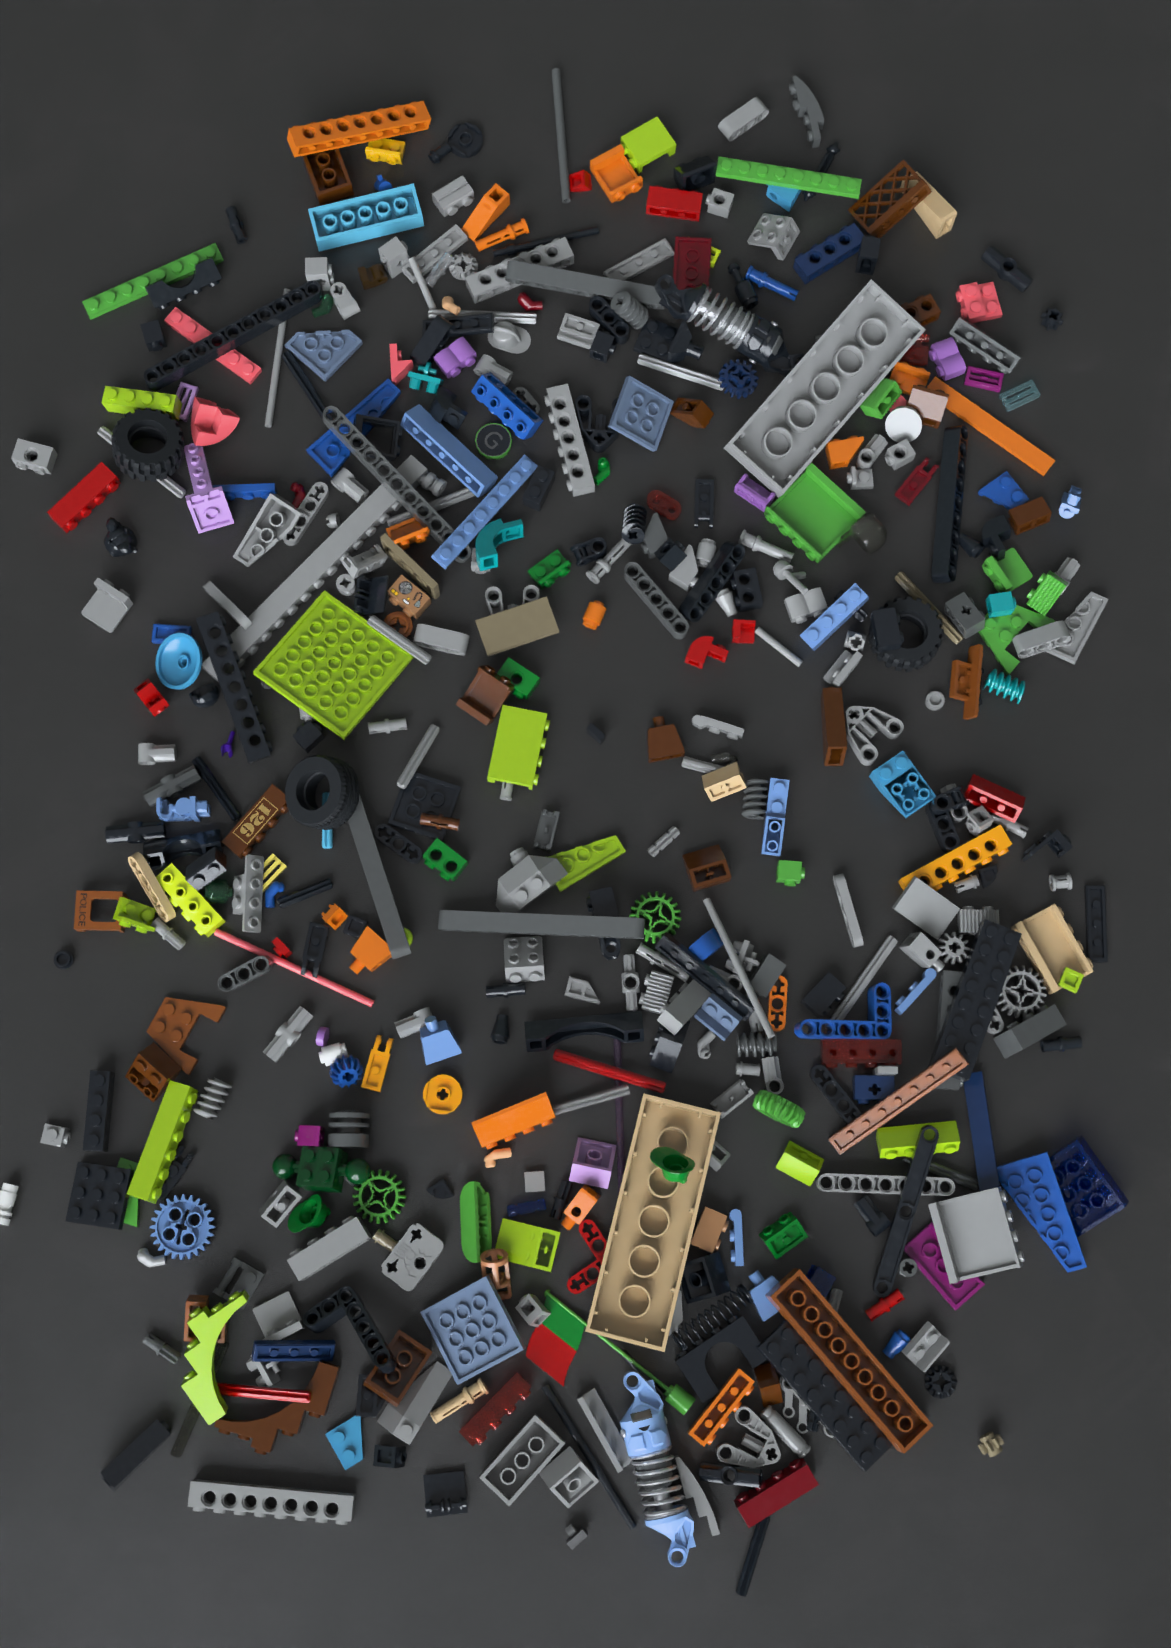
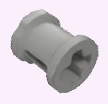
M1069 872L1059 876L1050 874V890L1052 892L1056 891V889L1064 888L1071 890V874Z

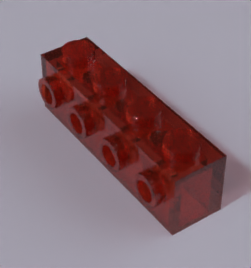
M898 1039L821 1040V1064H826V1068H838V1064H846V1068H857V1065H865V1068H875L877 1065L897 1066L902 1063V1043Z
M517 1371L459 1430V1433L472 1446L476 1443L480 1446L487 1439L486 1433L490 1429L494 1431L502 1423L500 1419L505 1414L509 1416L517 1408L515 1406L519 1399L524 1401L531 1394L529 1389L532 1385Z

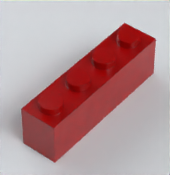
M100 462L47 513L58 526L68 533L77 527L78 522L88 517L93 508L102 504L108 494L116 491L121 482L103 462Z

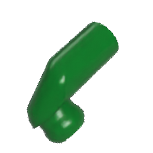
M605 457L598 460V474L593 477L596 485H599L610 475V464Z

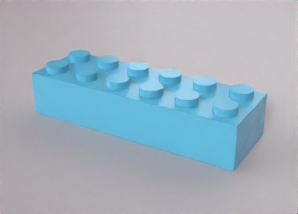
M414 183L308 209L319 252L424 226L423 215Z

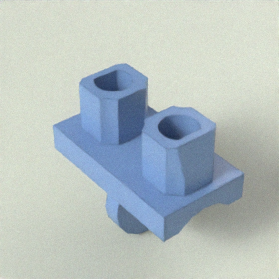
M1071 485L1069 492L1063 493L1059 507L1061 517L1068 519L1073 517L1074 514H1078L1082 489Z

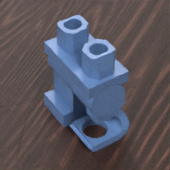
M190 796V799L180 798L175 805L170 804L168 800H163L161 797L156 799L157 815L164 822L192 820L194 822H201V817H211V806L208 804V801H199L196 796Z

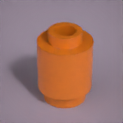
M598 600L589 602L582 618L584 620L582 624L585 627L596 630L597 626H600L607 610L604 607V603Z

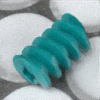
M993 669L987 676L982 689L984 690L989 686V693L996 689L997 696L1003 692L1004 699L1010 695V701L1012 702L1014 698H1017V704H1019L1025 691V681L1022 680L1018 684V678H1014L1011 681V675H1007L1004 678V672H1000L997 675V669Z

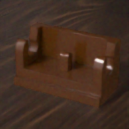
M1042 496L1009 509L1010 518L1008 520L1015 535L1050 522L1052 512Z

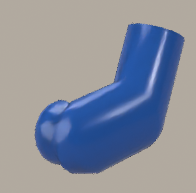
M274 881L266 889L265 908L275 907V895L278 892H283L285 888L282 882Z

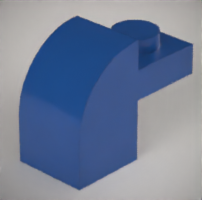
M712 928L695 941L688 950L704 962L724 944L718 932Z

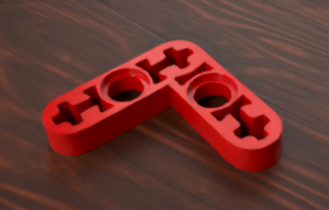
M585 1219L579 1224V1232L597 1260L568 1279L567 1287L573 1294L581 1293L598 1281L600 1268L596 1263L600 1262L602 1265L607 1241L596 1224L590 1219ZM584 1223L592 1224V1233L598 1232L599 1236L592 1238L590 1242L587 1240L590 1237L589 1233H583L582 1231ZM597 1239L602 1240L604 1243V1248L601 1251L593 1249V1242ZM589 1268H596L598 1270V1277L596 1279L588 1278L587 1271ZM583 1273L589 1284L585 1285V1282L579 1285V1290L576 1288L571 1289L572 1280L579 1281L582 1279L579 1275Z

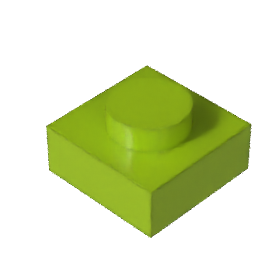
M1065 967L1057 985L1077 993L1084 975Z

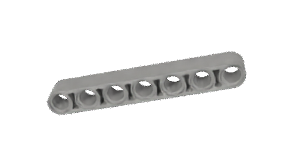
M825 1173L817 1177L816 1187L823 1192L900 1195L902 1190L900 1183L902 1180H905L906 1176ZM823 1177H827L830 1180L828 1188H824L821 1185ZM844 1177L850 1181L848 1189H844L841 1186L840 1182ZM926 1177L925 1181L928 1182L929 1189L927 1192L922 1191L921 1196L951 1195L955 1190V1184L950 1178ZM863 1178L870 1182V1187L867 1190L863 1189L860 1185ZM883 1179L888 1180L890 1184L888 1190H883L880 1186ZM943 1181L949 1185V1190L946 1193L940 1189V1184Z

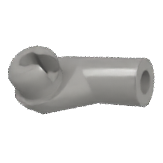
M711 1030L697 1042L698 1055L702 1059H708L711 1056L709 1043L716 1038Z
M147 1248L138 1250V1261L147 1267H155L167 1263L165 1255L153 1257L149 1254Z

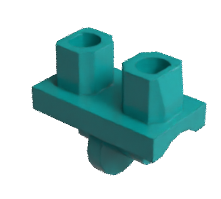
M427 362L426 366L419 365L418 371L424 372V375L409 371V388L420 390L422 381L428 382L426 392L437 394L439 386L443 385L444 380L429 376L430 374H437V369L431 368V362Z

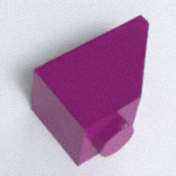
M299 1125V1130L295 1131L294 1140L298 1146L323 1147L325 1128L322 1126Z

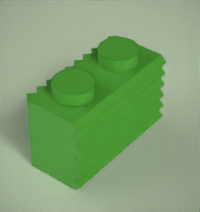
M884 378L864 400L860 408L866 416L883 419L885 413L889 411V408L894 405V402L902 394V390L895 380Z
M1051 571L1047 575L1045 573L1041 575L1037 581L1040 584L1036 590L1032 588L1026 597L1029 599L1026 604L1043 616H1046L1068 585V582Z

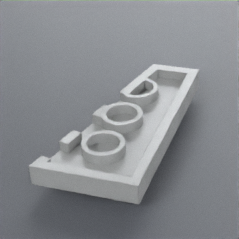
M1091 591L1064 621L1071 640L1065 645L1045 652L1075 665L1109 599Z

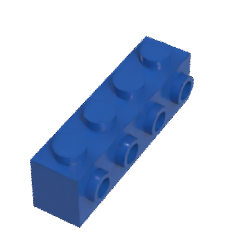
M491 372L482 374L471 390L475 398L485 404L492 414L497 415L505 426L510 427L520 439L525 440L533 437L544 421Z

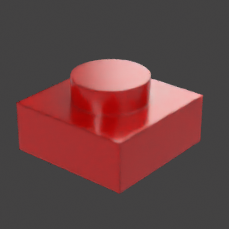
M278 937L272 941L275 945L272 949L280 957L284 955L288 958L292 954Z

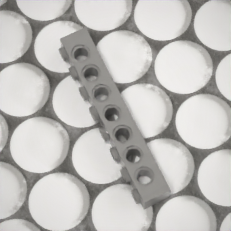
M193 1479L190 1482L187 1507H193V1511L204 1512L205 1508L213 1509L214 1513H226V1510L234 1511L235 1515H246V1512L254 1513L255 1517H266V1514H273L276 1519H287V1516H294L295 1520L307 1521V1518H315V1522L319 1523L336 1520V1524L347 1525L354 1517L356 1494ZM208 1491H212L215 1494L216 1499L214 1502L207 1500L206 1494ZM228 1493L235 1495V1504L228 1503L226 1499ZM248 1495L255 1496V1506L247 1503ZM268 1497L276 1499V1507L271 1508L268 1506ZM288 1499L296 1500V1509L292 1510L288 1507ZM309 1501L317 1503V1511H310L308 1509ZM329 1503L337 1504V1513L329 1512Z

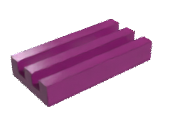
M973 366L967 367L964 385L1000 392L1004 373ZM970 373H976V374H980V375H985V376H989V377H994V378H998L999 380L990 379V378L985 377V376L972 375V374H970Z

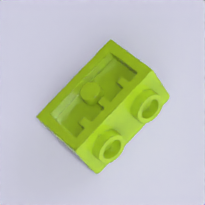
M120 897L113 919L119 921L120 926L127 928L134 926L136 927L135 931L147 934V931H155V927L150 925L153 922L156 910L150 906Z

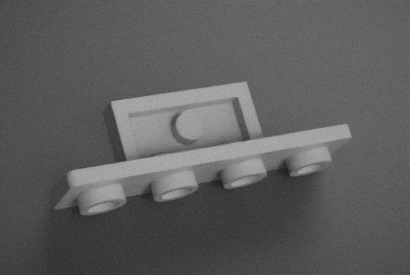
M246 855L245 874L234 876L232 908L233 914H243V932H261L263 856Z

